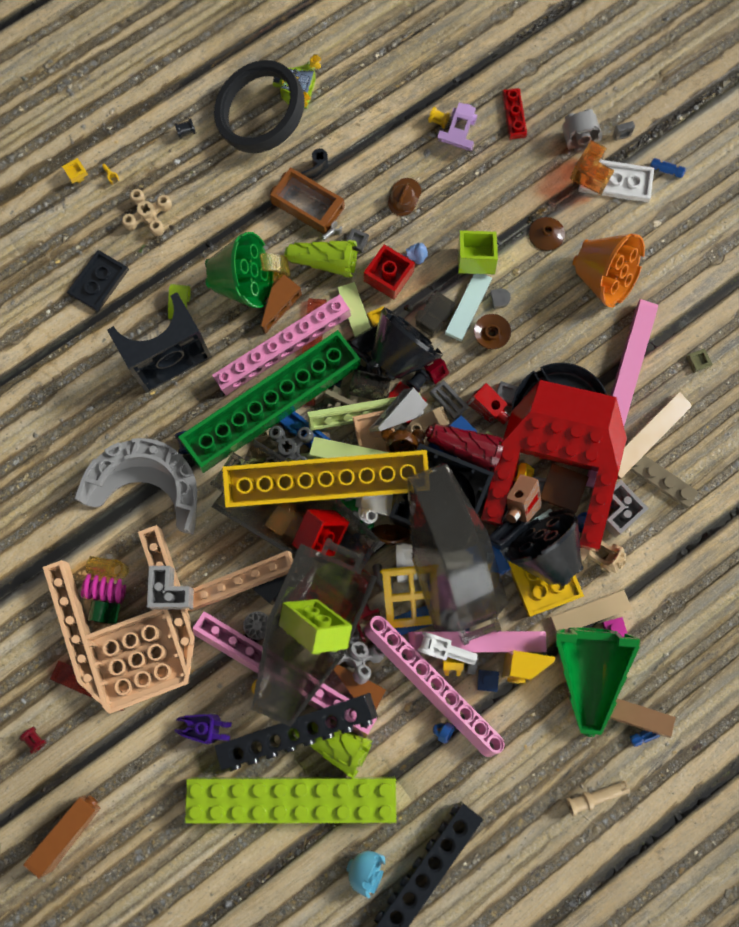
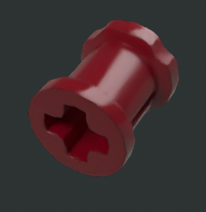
M35 726L25 731L19 737V740L24 741L29 747L31 755L38 752L47 743L46 740H42L36 733Z

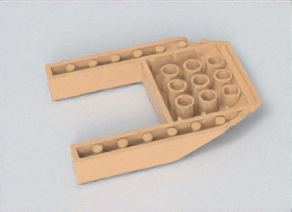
M155 525L139 531L138 534L149 566H171L174 568L162 529ZM60 560L43 567L77 682L109 714L189 684L195 636L188 609H155L90 633L69 563ZM174 568V586H181Z

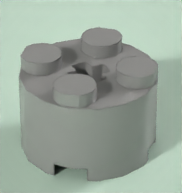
M586 109L576 114L570 113L565 117L562 130L568 149L572 148L575 152H582L591 149L592 144L596 141H601L602 132L593 110Z

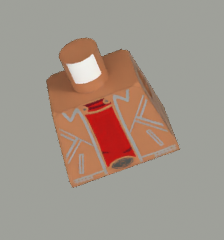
M520 474L507 496L509 512L506 515V519L509 522L516 523L517 520L528 522L542 507L538 479Z

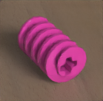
M87 574L81 588L82 598L85 596L86 599L93 598L96 601L101 599L103 602L108 600L110 603L116 601L120 605L126 594V585H122V579H118L117 583L114 584V578L111 577L107 583L106 576H103L102 580L99 581L98 575H95L94 579L91 580V574Z

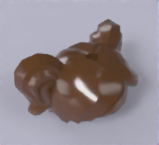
M387 428L381 431V436L386 441V448L389 453L417 451L418 445L420 443L424 444L425 432L420 429H415L412 433L405 430L393 432V430Z

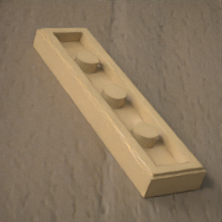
M623 590L550 617L556 632L559 629H565L564 632H568V628L584 627L632 609Z

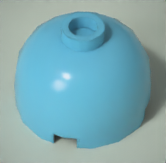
M363 851L354 860L351 859L347 866V872H349L348 879L354 891L367 898H370L369 893H375L384 872L380 871L381 863L385 865V857L373 851Z

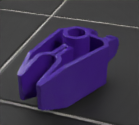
M218 714L185 715L176 718V721H183L188 726H192L187 727V729H175V732L182 737L203 744H214L217 740H230L229 735L219 734L220 726L223 728L231 727L232 722L221 721Z

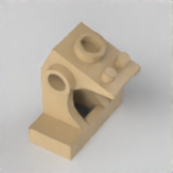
M443 406L412 420L405 431L412 433L416 425L420 427V430L424 431L431 424L435 423L446 426L450 424V421Z
M603 541L601 542L600 548L609 553L605 560L595 555L596 551L581 548L582 562L587 557L599 564L600 568L607 573L614 572L617 574L619 568L623 569L627 561L623 547L616 544L610 546Z

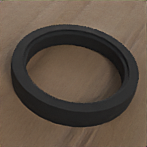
M260 60L249 63L235 71L225 81L217 95L214 106V119L217 129L222 137L237 150L246 153L269 151L288 139L297 128L304 111L305 99L303 89L293 72L279 62ZM270 76L284 80L290 90V102L287 112L279 124L269 132L257 137H241L233 133L229 124V111L237 93L245 85L261 77Z

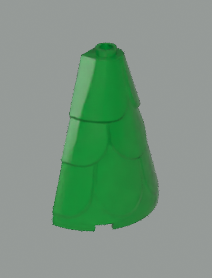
M571 627L568 628V632H564L565 629H559L556 632V643L564 668L563 673L570 692L569 699L579 731L587 737L602 735L615 709L616 700L625 684L627 674L639 651L640 639L627 633L623 637L618 631L599 628Z

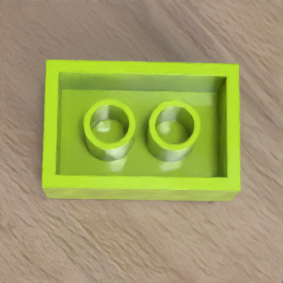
M318 599L283 602L279 626L296 639L299 644H302L310 653L337 652L338 650L348 648L352 625Z

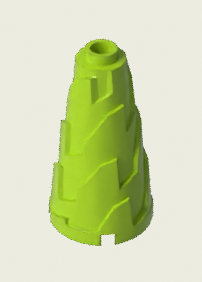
M355 240L312 243L294 242V244H289L288 247H285L284 255L291 263L310 266L315 269L352 278L353 274L351 273H355L357 263V251L353 250V246L357 247V242Z
M313 722L312 730L317 733L318 726ZM294 728L295 736L299 738V732ZM340 730L334 732L335 737L322 740V737L315 739L316 743L309 745L323 755V758L353 779L359 772L356 768L362 767L373 741L352 732L342 734Z

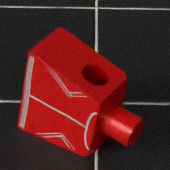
M487 383L481 386L466 402L469 407L489 422L496 418L504 425L510 419V415L503 410L507 406V402Z

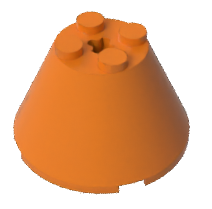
M631 233L594 240L586 239L582 244L579 254L574 257L573 266H575L577 275L605 306L615 307L614 304H621L633 289L642 268L639 266L641 256L644 257L645 254L643 238L638 234Z

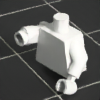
M393 494L350 497L356 498L355 505L359 508L358 516L360 520L366 523H374L377 520V514L389 516L391 513Z

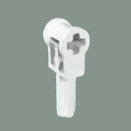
M427 632L422 633L424 637L421 647L417 649V652L441 660H446L449 657L475 665L477 661L476 653L452 646L451 640Z

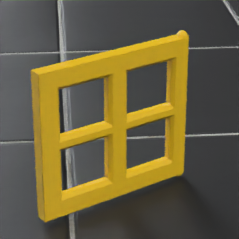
M440 564L380 570L383 578L386 621L393 628L443 623L439 579ZM431 572L432 590L415 591L413 574ZM408 575L409 592L392 594L390 577ZM433 598L434 615L417 617L415 600ZM410 601L411 618L394 619L393 602Z

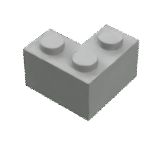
M622 480L615 486L611 507L615 512L607 518L605 528L616 538L649 509Z
M149 566L148 608L193 609L194 589L190 586H174V568L171 566Z

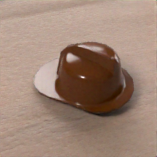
M412 178L398 180L388 199V206L391 212L398 216H406L412 213L421 196L420 184Z

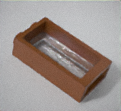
M291 167L282 174L278 185L274 186L270 191L272 204L324 235L345 208L343 198Z

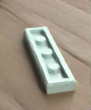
M485 274L473 275L445 331V335L462 342L492 281V277Z

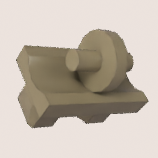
M334 386L331 390H326L323 404L327 406V409L357 404L358 396L349 394L345 398L341 396L343 392L341 388Z

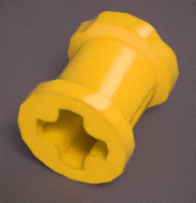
M433 107L428 122L441 125L445 129L450 113H443L438 111L436 107Z

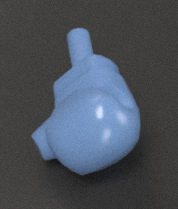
M416 243L406 249L407 253L402 254L410 260H414L416 264H422L428 256L427 248L423 243Z

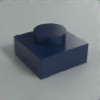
M478 670L477 690L498 692L499 672Z

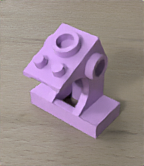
M459 102L457 108L454 107L452 110L451 118L453 120L449 132L439 131L438 141L472 151L474 142L466 138L470 126L476 123L478 116L475 114L476 108ZM458 119L467 121L464 130L455 128Z

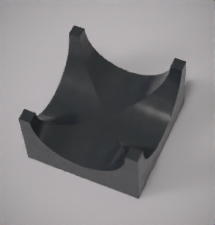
M177 292L170 296L174 306L171 323L157 337L136 341L121 335L114 326L107 329L128 369L146 393L212 358L198 327Z

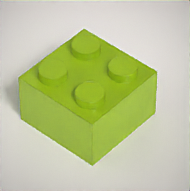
M460 230L458 240V273L495 274L498 262L497 232Z

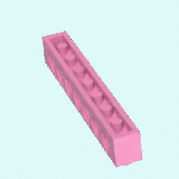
M339 294L220 369L212 376L224 394L228 395L351 317L350 309Z

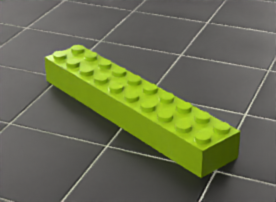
M191 777L187 779L185 823H396V777H355L353 779L350 777Z

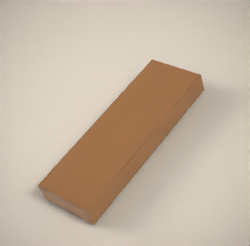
M617 698V704L610 719L661 736L672 737L676 717Z

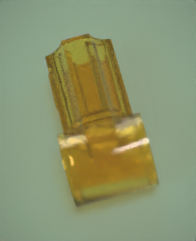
M90 556L86 563V573L124 579L129 573L128 566L117 559L111 560ZM118 565H120V566H121L120 572L117 573V574H115V573H114L115 567L118 566Z

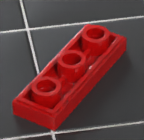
M520 88L504 89L502 97L509 139L527 138Z

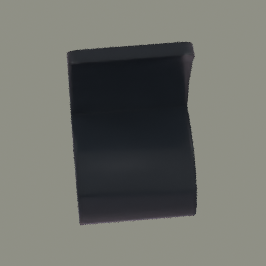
M321 148L314 150L312 153L313 167L300 173L311 180L321 175L328 168L327 152Z

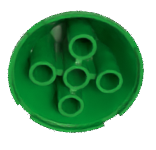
M244 232L211 258L206 259L207 278L205 283L207 288H211L215 293L251 308L265 306V301L270 295L274 282L271 257L270 254L266 255L263 248L265 246L263 240L253 232Z

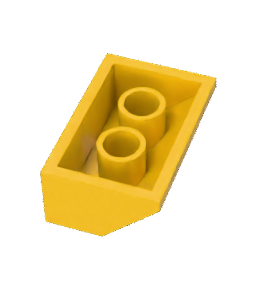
M515 650L505 653L502 677L507 678V682L525 683V680L534 678L555 662V657Z

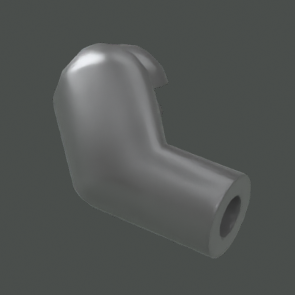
M374 564L372 568L375 581L384 591L383 578L380 570L383 569L382 565Z

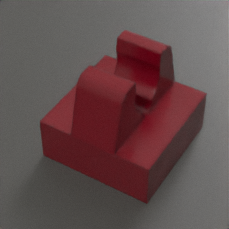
M442 358L434 361L430 366H424L426 372L431 377L430 380L434 384H437L450 374Z

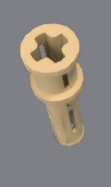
M624 780L592 793L585 791L581 796L573 799L570 797L566 798V803L571 815L575 817L577 813L584 810H593L595 805L630 794V789L626 788L628 784Z

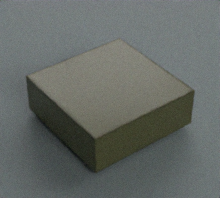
M705 348L686 356L693 373L713 365Z

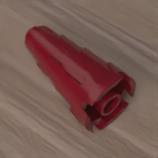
M435 423L432 426L429 425L425 432L427 440L439 446L440 449L488 471H491L489 470L490 467L496 468L502 455L503 446L499 442H503V439L496 435L482 434Z

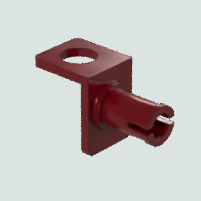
M360 595L362 604L358 597L353 599L359 612V616L355 617L354 621L361 639L365 643L366 640L359 624L369 621L375 616H381L379 608L370 610L365 595Z

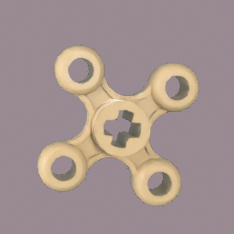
M132 190L130 199L137 206V212L124 215L122 218L123 226L127 230L132 231L136 229L139 223L144 222L149 224L150 232L154 236H161L164 233V226L161 221L157 220V214L161 211H169L172 208L171 199L167 195H160L155 203L145 201V195L141 190Z

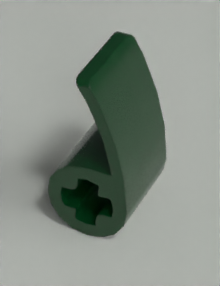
M91 600L88 621L116 624L120 604Z

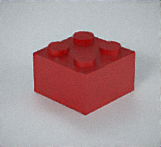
M383 244L364 271V282L395 300L414 273L415 262Z
M307 510L292 545L306 557L334 556L349 525V521L335 510Z

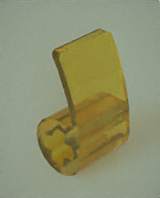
M271 253L260 254L263 271H274L275 279L281 278L283 275H286L288 278L291 276L286 256Z

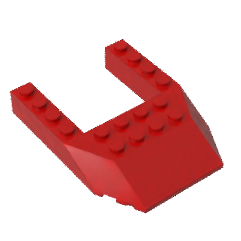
M540 380L511 413L503 442L501 443L503 446L502 455L494 469V475L484 506L482 522L496 526L502 525L507 508V496L512 489L521 453L597 471L580 539V548L599 552L627 440L617 397Z

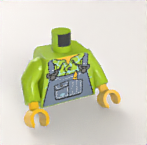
M317 54L311 56L310 61L306 64L289 68L297 77L303 89L304 108L306 109L308 108L316 82L314 68L320 69L321 67L319 62L322 59ZM274 77L273 87L280 88L281 98L289 105L290 90L288 84L284 80Z

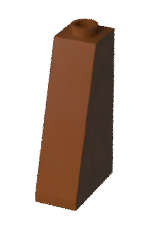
M90 795L79 797L25 861L23 866L39 879L53 872L101 809L97 805L98 801Z

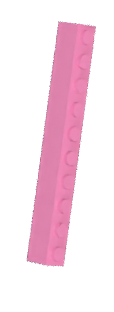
M206 612L202 613L193 627L195 636L317 710L349 700L347 697ZM350 709L349 715L353 720H355L357 716L356 712L353 709ZM331 716L333 720L337 721L335 716ZM377 718L372 720L373 724L362 728L360 724L353 726V732L366 738Z

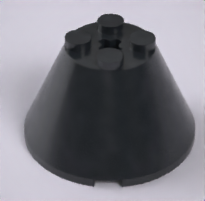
M386 307L381 310L371 351L372 360L370 362L375 367H382L386 370L385 374L390 379H400L443 356L439 348L434 350V347L431 345L432 342L399 315L397 317L391 315L392 311Z
M569 509L549 512V517L542 520L536 518L528 523V529L506 547L508 550L504 554L508 561L550 585H567L570 582V578L584 569L581 559L578 518Z

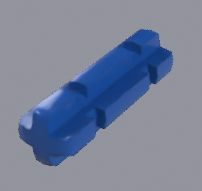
M653 158L650 167L655 170L658 168L661 172L670 175L675 174V176L680 178L684 176L686 171L685 167H676V164L666 161L660 162V159Z
M644 730L639 732V734L630 736V741L633 746L637 747L642 745V742L647 743L659 738L660 735Z

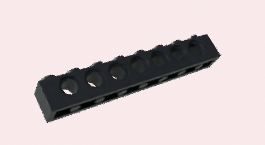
M367 693L215 745L214 747L221 770L229 768L231 772L242 768V763L247 762L249 766L260 762V757L266 756V760L278 756L277 751L284 749L285 753L296 750V745L303 743V746L306 747L316 743V738L322 737V740L335 737L334 732L341 730V733L344 734L353 731V726L360 724L361 728L373 724L372 720L377 718L378 715L371 693ZM350 709H353L356 712L357 716L355 720H353L349 715ZM331 716H335V717H336V719H337V725H336V726H333V725L331 724V722H330ZM313 722L318 726L317 733L312 730ZM294 728L299 732L298 739L293 735ZM275 735L279 736L280 745L276 744ZM257 741L260 742L262 746L261 751H259L256 747ZM239 748L243 751V757L238 753Z
M462 801L459 805L456 803L449 813L451 815L447 822L443 821L437 829L439 834L435 840L431 838L424 849L427 851L423 857L418 856L412 865L414 869L411 874H405L399 885H401L399 891L397 893L393 892L388 898L387 903L389 905L384 911L380 910L374 918L376 923L373 927H409L484 819ZM456 821L464 823V828L460 832L453 830V825ZM443 839H450L452 841L449 849L441 848L440 844ZM433 856L439 858V864L436 867L428 865V860ZM420 874L427 877V881L423 885L415 882L416 877ZM405 893H412L414 900L410 903L405 902L402 899ZM393 911H399L402 916L399 920L394 921L390 918V914Z

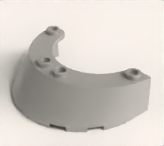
M135 438L122 443L118 442L106 448L87 467L75 499L83 505L99 508L104 505L112 493L125 485L137 482L150 483L160 487L171 498L176 511L177 528L183 533L194 535L197 513V485L195 476L187 461L171 446L146 438Z

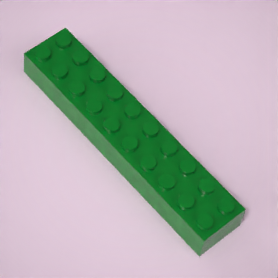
M337 330L179 436L180 442L202 473H205L359 368L361 359Z

